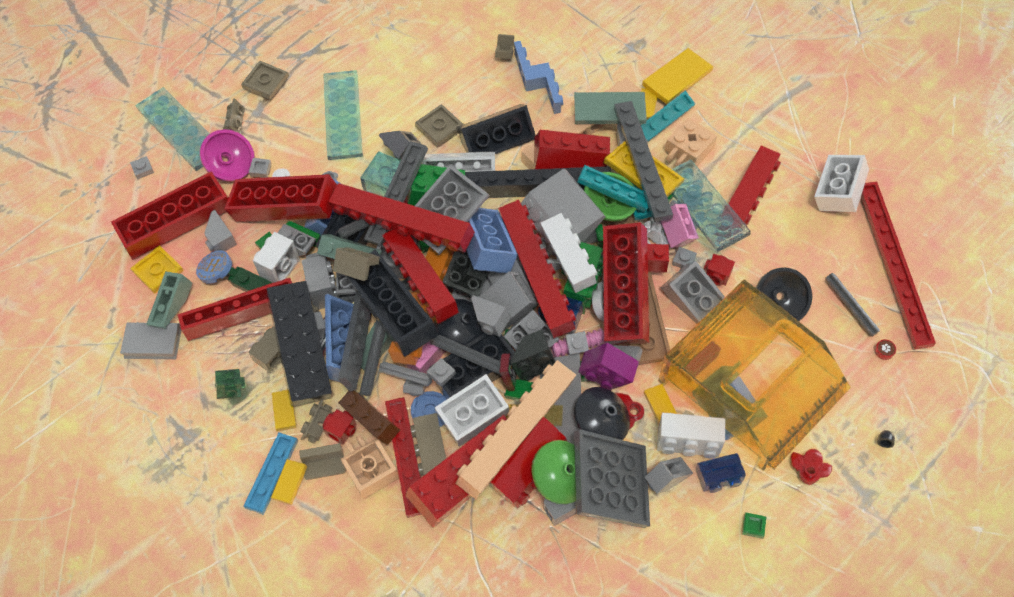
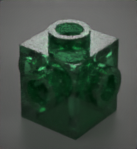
M240 370L215 371L216 398L241 397V389L245 388V379L240 377Z

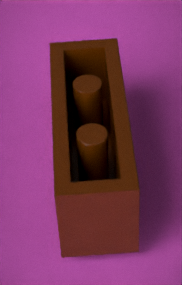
M356 390L348 391L338 402L374 437L386 445L400 431L393 422Z

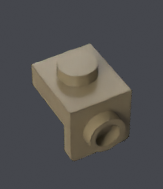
M498 34L495 50L496 58L501 60L512 59L514 35Z

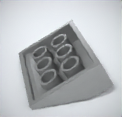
M450 164L415 206L468 222L490 195ZM423 240L439 255L446 248L444 245L436 246L428 240Z
M562 169L530 191L521 202V205H526L530 214L527 216L528 219H532L535 228L549 245L550 243L541 226V222L562 213L564 219L568 218L573 227L570 229L572 234L576 233L580 242H584L606 217L566 169Z

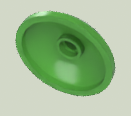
M602 172L633 186L628 179L617 173ZM587 186L584 188L585 193L606 216L604 220L622 221L629 218L636 210L635 207Z
M562 440L552 441L543 445L535 454L532 463V477L536 488L543 497L553 503L570 504L576 501L575 445Z

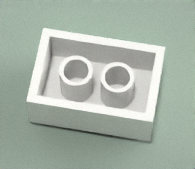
M828 155L814 196L819 211L856 212L869 172L865 155Z
M486 374L436 406L435 410L457 445L461 446L502 415L507 416L509 406Z
M662 413L658 426L657 451H662L664 454L683 453L684 456L703 455L705 458L719 457L725 443V418Z

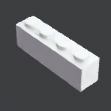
M495 152L426 154L422 164L446 168L451 164L456 169L465 170V172L495 171Z
M562 213L541 222L543 232L575 293L596 284L595 275H598L593 264L589 265L587 262L589 259L585 249L581 250L579 247L581 242L576 233L572 234L570 229L573 227L569 219H564Z

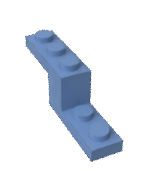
M521 41L514 42V54L525 90L532 91L546 88L554 114L561 113V106L564 103L562 95L558 93V82L554 81V69H550L549 62L531 66L530 60H526V48L522 47Z

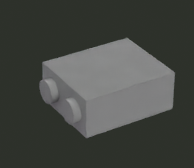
M513 271L506 273L479 296L482 299L507 308L511 318L503 331L539 304L520 273Z

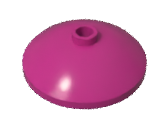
M227 129L210 133L204 139L200 148V160L203 167L208 173L212 171L214 176L222 181L231 182L235 181V179L244 178L249 173L252 159L255 158L250 142L240 133ZM225 157L228 161L225 162L222 158Z

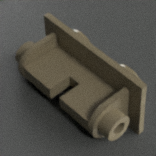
M235 98L227 106V120H225L223 129L241 133L245 108Z
M322 399L318 404H313L309 412L311 418L309 422L305 421L300 430L303 433L301 440L308 437V441L313 444L319 441L323 427L318 425V423L323 424L326 417L332 413L330 405H321Z

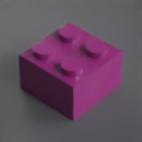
M605 343L585 351L578 372L584 375L587 380L594 381L601 385V387L612 390L633 383L639 361L613 345Z

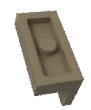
M350 247L336 248L333 271L366 281L369 266L379 264L380 256Z
M340 443L299 450L300 459L307 466L304 474L305 480L346 473L341 462L344 452Z

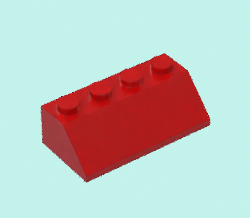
M540 129L535 136L534 169L584 167V165L588 167H607L604 159L610 154V137Z
M542 417L490 482L497 493L517 509L521 505H525L529 500V494L533 489H537L532 477V463L537 451L549 442L556 440L567 441V438L545 417Z

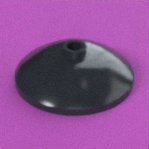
M787 267L775 268L765 273L758 281L754 293L755 305L760 315L768 322L781 326L792 325L803 319L811 307L813 298L812 289L807 278L799 271ZM778 293H781L782 298L780 300L777 299Z
M455 299L459 313L439 324L434 319V325L439 335L466 345L484 334L477 320L473 303L464 299Z
M592 387L585 390L577 398L574 406V417L579 429L620 440L626 437L630 428V416L626 405L617 394L603 387Z

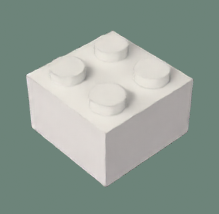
M276 232L266 239L264 246L255 254L253 259L259 276L272 283L288 278L300 261L294 241Z

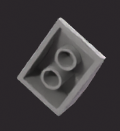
M697 261L684 265L660 287L671 302L703 330L707 329L731 306L730 302Z

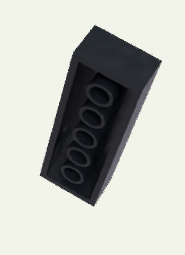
M375 249L370 254L380 256L379 264L369 266L367 280L362 281L350 276H346V278L402 355L406 357L439 334L432 319Z
M307 281L267 288L268 304L291 407L318 402L321 399H331L332 391Z

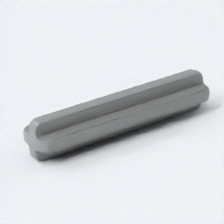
M385 361L379 365L381 373L424 386H429L432 383V378L426 373Z

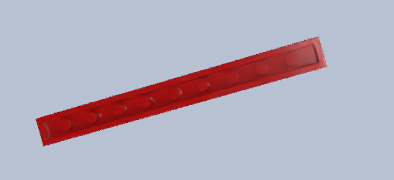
M878 182L865 183L861 199L914 349L934 347L936 341Z

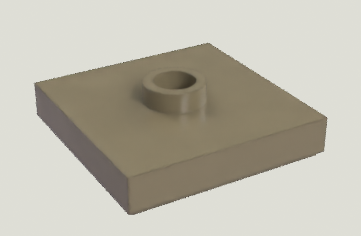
M259 61L241 83V86L248 91L271 100L289 77V73Z
M442 104L415 122V126L437 147L458 133L457 126L463 125Z

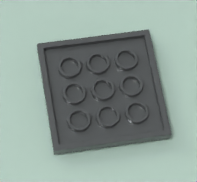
M581 429L575 431L577 515L641 528L650 527L648 481L645 479L647 475L646 446Z

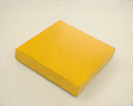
M158 246L130 268L154 294L160 288L165 271L179 274L184 271L161 246Z

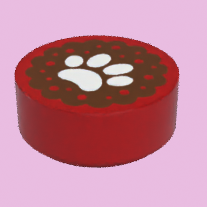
M887 339L880 340L875 346V354L883 360L891 359L897 350L895 344Z

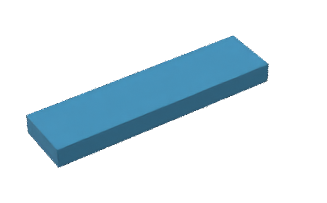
M278 432L243 506L245 509L264 515L287 459L290 460L298 443L297 438Z

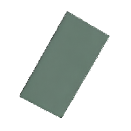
M574 92L575 124H619L614 104L632 101L640 124H646L645 92Z

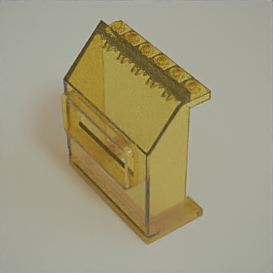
M743 279L664 356L658 382L663 384V386L670 381L711 417L725 418V429L760 458L757 466L762 471H765L768 466L775 470L851 388L825 341L765 294L759 292L746 279ZM780 335L799 350L801 354L754 403H751L730 384Z

